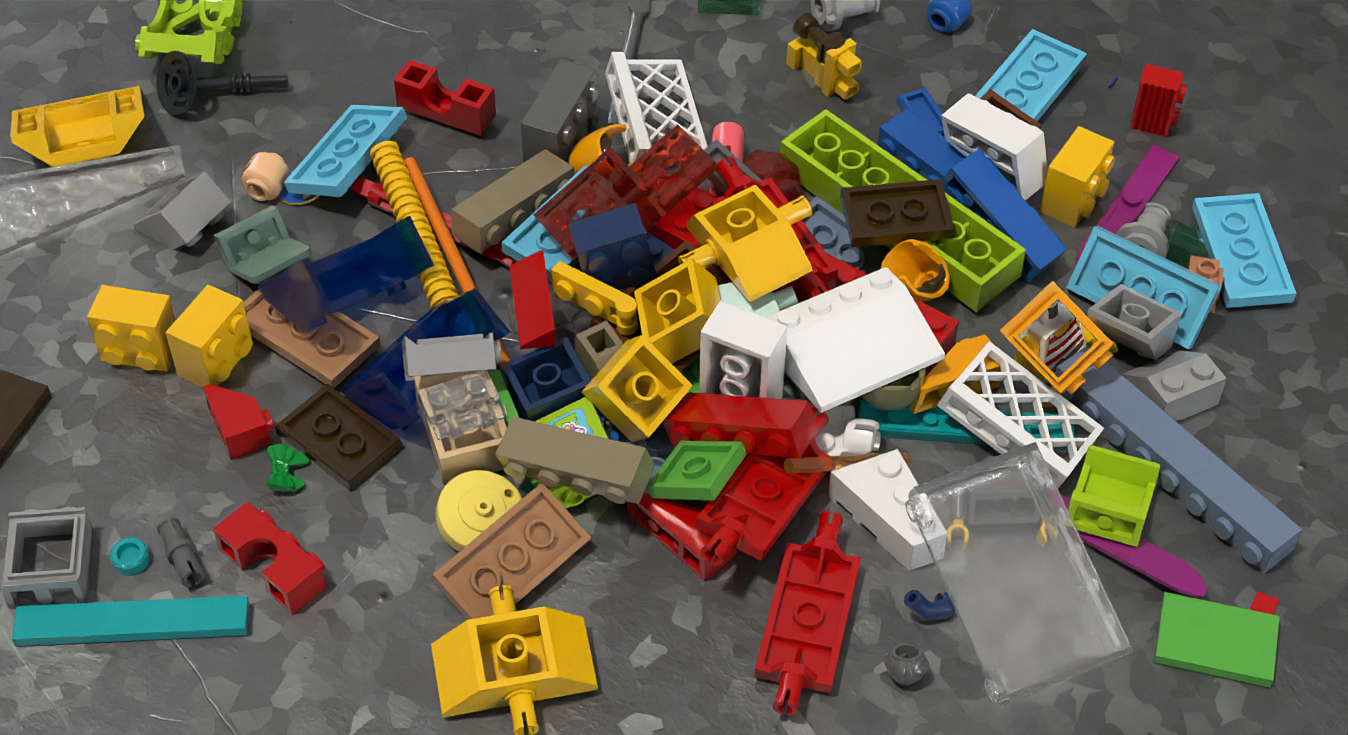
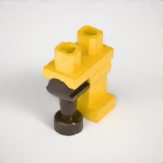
M804 13L793 25V32L798 38L787 45L786 64L793 70L799 67L804 69L814 78V83L822 89V93L827 97L837 93L844 100H847L859 92L860 84L852 78L862 69L863 61L855 55L857 43L851 38L845 42L841 32H833L827 35L818 28V20L811 13Z

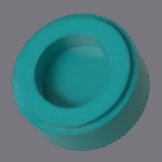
M134 537L124 538L116 542L109 554L114 570L124 576H132L142 572L148 566L150 560L146 544Z

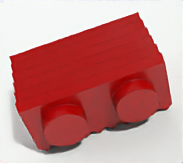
M1145 64L1129 126L1132 130H1142L1144 133H1155L1157 136L1162 135L1166 137L1170 126L1177 127L1181 108L1175 106L1176 103L1183 104L1187 85L1181 84L1184 73Z

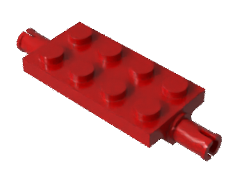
M731 156L727 157L730 166L724 158L717 163L715 169L728 185V190L723 196L711 200V206L753 185H756L776 208L789 203L772 178L760 182L754 180L751 176L743 173L736 160ZM801 220L791 225L813 271L772 291V293L792 286L795 295L804 292L810 299L829 291L824 283L838 278V268Z
M816 407L811 408L814 416L818 409ZM820 412L815 418L818 431L800 459L746 454L716 499L710 500L697 516L695 527L712 535L708 543L701 549V555L707 562L716 554L717 556L712 564L716 566L721 565L733 547L760 561L764 558L831 467L833 457L820 451L816 444V437L829 422V417L825 412Z
M830 511L821 512L816 536L810 542L804 545L787 542L754 673L756 678L779 682L776 698L773 702V709L780 714H783L786 701H788L787 715L793 716L797 714L802 687L831 693L861 562V557L845 554L837 543L841 525L843 524V517L837 512H834L831 524L828 521Z

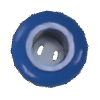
M930 0L926 7V15L931 27L936 31L953 33L959 29L972 12L970 0Z

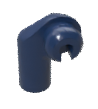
M911 590L904 597L905 605L923 621L948 619L956 610L954 606L955 598L948 592H944L943 596L941 593L936 594L934 601L927 600L918 590Z

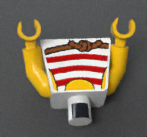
M1058 300L1018 336L1054 374L1058 365L1085 348L1087 343L1091 345V348L1098 341ZM1112 341L1114 343V346L1109 351L1111 353H1117L1118 347L1116 343ZM1016 351L1015 361L1046 384L1047 381ZM1041 402L1042 408L1052 407L1050 402Z

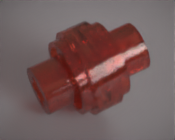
M759 149L751 152L745 158L743 163L762 181L772 178L788 202L803 195L799 169L785 154L765 152Z

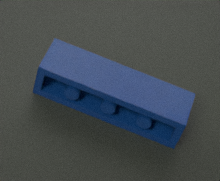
M908 109L879 127L878 146L927 180H942L951 167L966 158L947 142L943 135Z
M980 148L951 167L942 179L944 189L952 198L1026 249L1021 277L1027 284L1055 264L1067 250L1060 237L1050 230L1040 218L1038 212L1029 206L1018 193L1016 187L1011 182H1008L996 168L994 162Z

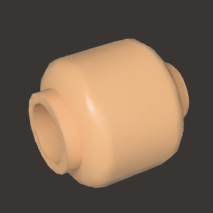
M259 152L252 156L243 170L241 183L246 194L254 200H273L279 196L284 188V181L290 176L289 168L278 154Z

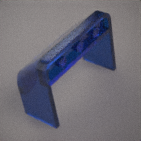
M408 216L371 239L312 263L309 262L308 258L302 259L258 288L264 300L297 327L302 328L306 326L308 331H312L328 323L326 317L385 291L388 296H392L407 288L406 281L433 267L434 264L411 216Z
M473 288L438 304L426 312L349 382L341 392L350 402L391 430L400 428L404 431L421 418L417 413L420 407L417 403L414 381L405 382L402 351L404 336L416 344L419 339L483 334V338H485L489 333H493V341L507 336L511 331L477 289Z

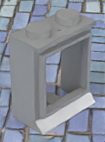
M489 333L485 338H483V334L419 339L416 344L406 336L402 340L405 382L414 381L415 376L487 370L488 374L496 369V365L501 362L500 342L493 341V333Z
M69 506L61 509H28L23 512H10L8 514L10 520L3 582L0 584V590L8 608L16 609L19 591L33 590L39 603L50 604L53 602V589L71 587L77 602L86 603L92 526L85 507L76 508ZM73 534L70 569L21 573L24 538Z

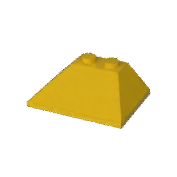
M140 86L12 111L11 141L16 146L52 167L62 166L63 169H70L80 166L82 161L94 159L95 162H105L114 158V155L120 154L144 118Z

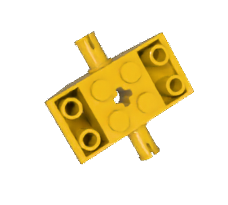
M753 185L691 217L686 223L687 228L702 246L685 255L678 256L679 264L681 265L693 258L704 268L712 264L719 265L748 301L752 302L813 271L791 225L813 215L811 206L802 195L776 208L756 185Z
M502 585L504 600H501L499 587L497 586L488 593L493 610L492 616L466 620L431 643L442 717L510 706L514 735H525L523 721L527 723L528 735H534L539 731V726L536 720L533 701L598 690L584 617L545 606L516 611L513 588L508 585Z

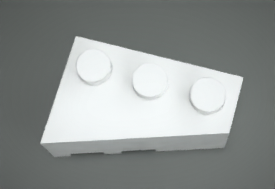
M969 93L941 115L945 140L965 157L980 148L994 162L996 168L1008 182H1011L1016 187L1018 193L1025 201L1045 185L1048 172L1044 132L1038 127L1031 126L1011 113H1006L986 100H981Z
M898 449L831 471L828 497L835 504L839 502L845 507L859 526L863 524L877 537L876 541L908 571L943 559L947 533Z

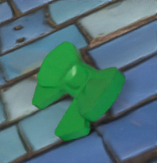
M285 444L270 445L266 455L271 461V476L267 480L266 486L280 492H296L302 489L305 482L289 474V467L306 466L309 458L302 451L295 452L292 447Z

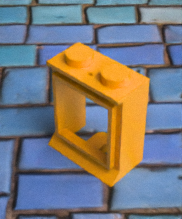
M1054 281L1048 284L1000 329L1001 334L1060 395L1066 390L1073 394L1087 380L1083 376L1092 366L1098 370L1113 356L1109 350L1114 346V343ZM1057 300L1098 340L1059 378L1018 337Z

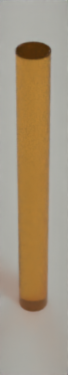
M900 452L908 466L910 463L909 454L907 452ZM885 453L807 457L800 459L790 458L785 460L784 469L788 474L834 471Z

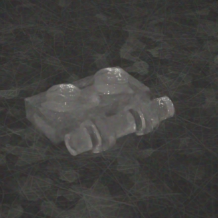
M487 370L477 371L418 390L420 404L430 426H433L437 440L450 436L452 439L464 436L463 432L480 426L486 429L495 426L496 421L508 418L504 404L498 405L499 395Z

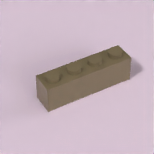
M544 149L452 208L451 235L481 254L510 235L574 176V167Z
M513 416L495 454L502 464L505 473L517 479H524L525 476L534 478L549 487L563 485L571 487L575 492L587 496L591 495V493L603 495L608 500L618 504H624L625 501L636 504L640 503L655 466L645 447Z

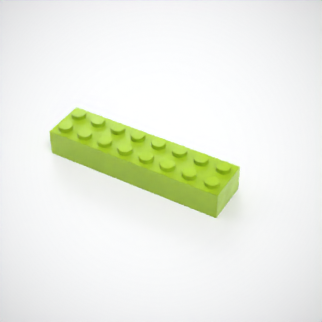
M827 109L781 141L779 169L843 215L844 212L840 199L841 188L927 180ZM945 193L955 229L954 237L952 239L923 242H927L947 264L950 281L949 288L946 291L975 312H978L1021 277L1026 249ZM899 243L885 244L884 246L892 250Z

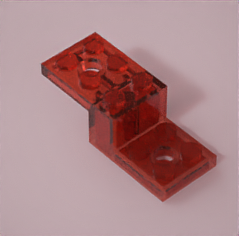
M677 124L630 166L609 147L533 215L569 256L575 260L578 255L568 223L636 203L646 233L711 176L719 166ZM679 164L675 171L666 173L671 165ZM585 209V213L581 218L573 220L574 215L578 211Z

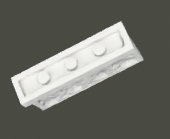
M624 52L611 53L605 75L618 123L627 127L626 131L621 133L630 164L638 160L641 162V165L637 170H644L646 163L693 162L695 157L708 146L682 60H626ZM631 71H641L648 77L642 81L632 75ZM675 71L677 78L672 81L660 72ZM655 80L666 87V89L660 93L648 84ZM643 92L653 98L654 101L649 105L639 99L638 95ZM674 92L682 97L684 101L679 105L667 96ZM661 103L672 110L673 113L667 117L655 108ZM649 115L662 125L655 129L647 124L645 119ZM678 115L690 122L691 126L688 129L674 121ZM667 127L680 135L676 142L662 133ZM657 140L669 149L667 151H653L652 143ZM688 140L698 147V151H689L681 144Z
M990 341L958 379L951 384L937 405L1009 461L1018 460L1022 462L1029 473L1044 481L1048 488L1054 492L1057 491L1087 452L1089 445L1093 444L1104 429V427ZM987 355L1000 365L1001 372H986L984 359ZM965 381H980L983 394L975 393L964 384ZM989 381H1004L1007 394H992ZM1012 381L1024 382L1028 386L1030 394H1015ZM1032 402L1036 416H1021L1018 403ZM1041 402H1050L1057 407L1059 416H1044ZM994 403H1009L1012 416L1004 415L995 408ZM1047 424H1061L1065 438H1050ZM1070 424H1079L1091 434L1088 438H1074ZM1023 425H1038L1041 438H1034L1024 430ZM1053 447H1067L1070 456L1069 463L1054 453Z

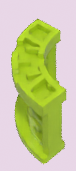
M159 0L160 5L154 20L149 26H141V33L136 36L135 50L140 58L152 59L159 53L167 54L171 51H182L188 56H201V62L221 64L224 62V55H229L233 48L235 36L231 35V31L234 26L239 27L244 0H199V3L193 5L192 0H186L182 4L176 3L177 0ZM210 14L211 21L207 19L206 15ZM199 18L204 29L203 34L195 36L174 33Z

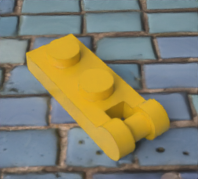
M561 261L551 269L553 293L557 294L561 299L571 301L586 309L590 314L600 316L616 324L618 332L623 335H631L637 331V302L633 297Z

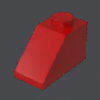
M211 384L202 386L208 409L231 460L272 445L269 431L274 429L271 416L267 409L261 411L255 397Z

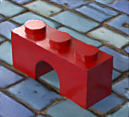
M412 60L407 61L393 80L397 107H403L406 111L480 136L483 135L496 117L493 87L465 78L456 92H452L441 84L436 68Z
M247 501L213 528L218 549L242 571L257 560L270 559L274 561L262 571L266 590L289 613H295L326 587L323 574L325 566L321 559L313 552L306 553L291 532L287 530L282 532L275 525L273 518L264 509L258 511Z

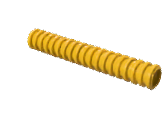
M380 142L371 149L370 156L377 174L380 176V182L383 184V189L386 192L390 207L393 209V215L396 217L400 232L403 234V240L413 260L416 273L420 277L424 293L427 294L430 308L435 313L451 311L459 304L460 297L457 294L456 287L453 285L449 270L446 268V262L443 259L442 252L439 250L435 235L432 233V228L429 225L425 210L422 208V203L412 183V178L406 168L402 153L399 151V146L396 142Z

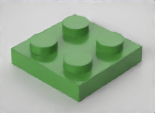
M680 441L647 485V489L651 498L715 500L747 452L742 442Z

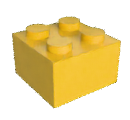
M1078 126L1048 167L1040 212L1074 228L1082 217L1088 218L1095 206L1097 196L1102 198L1108 189L1110 180L1106 177L1115 162V156H1112L1115 141Z
M691 258L634 291L642 335L671 364L700 349L701 330L719 301H721L716 277Z
M208 284L165 332L178 377L201 388L208 384L218 386L221 382H224L238 361L248 355L253 345L243 300Z
M102 285L87 315L101 361L112 365L122 364L140 367L149 371L168 372L173 358L165 332L176 321L170 296Z
M640 335L627 340L584 388L582 393L631 442L649 438L693 385L644 335Z

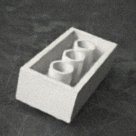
M719 301L701 330L699 393L782 399L787 326L774 319L765 318L746 311L739 306Z

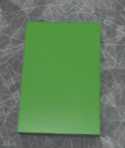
M1164 592L1154 663L1271 688L1274 680L1280 616Z

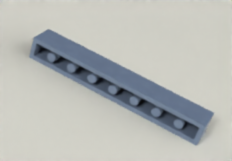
M1086 346L1058 365L1055 375L1059 378L1090 348ZM1107 362L1098 370L1094 366L1083 374L1087 380L1073 394H1070L1067 390L1062 394L1065 399L1104 427L1102 432L1112 444L1119 446L1130 456L1160 464L1161 467L1157 478L1160 485L1181 500L1192 514L1199 516L1213 528L1218 537L1226 540L1238 550L1248 563L1254 564L1260 571L1265 573L1294 551L1303 529Z

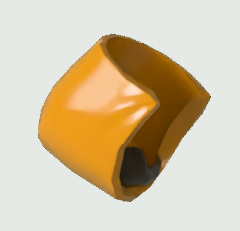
M613 124L582 138L573 147L568 157L569 164L574 167V175L585 165L609 180L618 181L634 173L640 167L641 162L636 160L629 165L621 167L616 161L612 150L614 133L625 132L627 129L626 125Z
M914 239L902 241L892 248L882 262L881 269L887 267L906 286L910 295L923 303L942 296L949 288L950 275L947 264L927 242Z

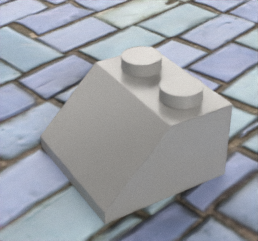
M203 171L176 184L133 226L139 232L171 249L182 245L190 247L203 236L201 230L207 224L210 227L225 215L222 210L231 201L209 175Z
M1120 284L1091 306L1087 315L1111 341L1121 343L1135 350L1140 356L1156 361L1171 348L1182 313Z
M1177 351L1121 374L1176 422L1218 405L1227 379L1206 353Z

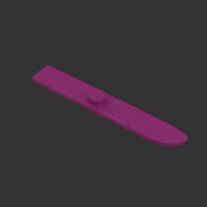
M1153 145L1096 226L1116 234L1122 225L1136 222L1145 209V205L1150 202L1178 162L1180 156ZM1090 234L1086 238L1084 243L1081 245L1077 253L1075 262L1076 265L1090 237Z
M1049 489L1054 516L1051 517V520L1057 523L1062 531L1172 590L1193 598H1205L1207 588L1204 579L1197 570L1182 559L1140 538L1138 547L1065 527L1070 500Z

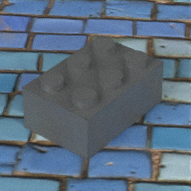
M562 59L558 61L521 122L523 163L544 149L569 163L568 157L573 147L588 135L591 125H596L600 116V107L597 106L600 86L596 83V69Z

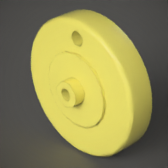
M485 470L461 473L451 479L441 491L435 512L437 527L444 540L460 552L523 499V497L512 482L497 473Z

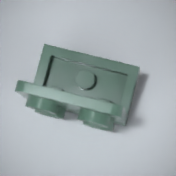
M270 206L213 235L228 270L256 284H264L273 280L275 274L285 268L292 269L304 263V258L312 254L309 246L289 237L278 208Z

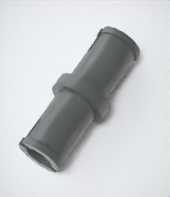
M170 517L173 529H171L166 518L158 524L157 531L167 548L165 555L168 562L175 565L182 585L192 587L188 577L191 575L196 586L205 579V572L195 556L196 547L193 541L187 539L178 518Z

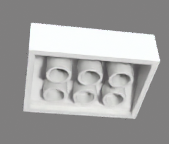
M887 267L765 317L774 319L787 326L784 371L821 413L945 359V352L908 289Z

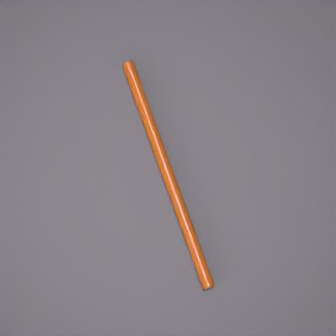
M406 158L404 160L406 168L419 195V200L484 338L489 333H493V341L500 342L501 362L498 363L500 372L504 373L501 364L511 360L415 158Z

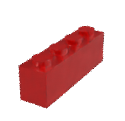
M687 392L663 420L672 447H676L680 441L742 442L747 454L799 459L818 431L809 401Z

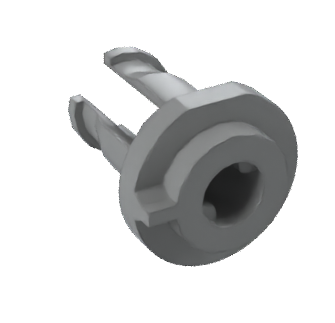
M811 0L812 15L818 20V23L825 31L838 30L842 21L847 17L863 13L871 14L872 11L878 12L880 8V0Z
M1147 203L1144 212L1138 217V221L1122 225L1116 235L1166 258L1169 243L1164 231L1167 221L1171 219V213L1162 204Z

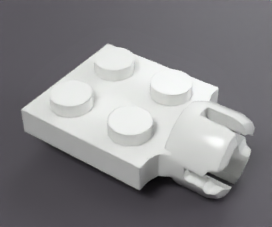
M784 398L786 400L809 401L811 408L816 407L810 400ZM840 404L824 411L829 417V422L816 437V444L820 451L833 457L829 470L840 469V465L846 460L861 462L877 456V453H869L872 450L878 451L880 447L881 435L877 430L879 428L877 421L855 418L854 406ZM818 410L817 413L814 415V419H815V418L818 416V414L820 413L819 410Z

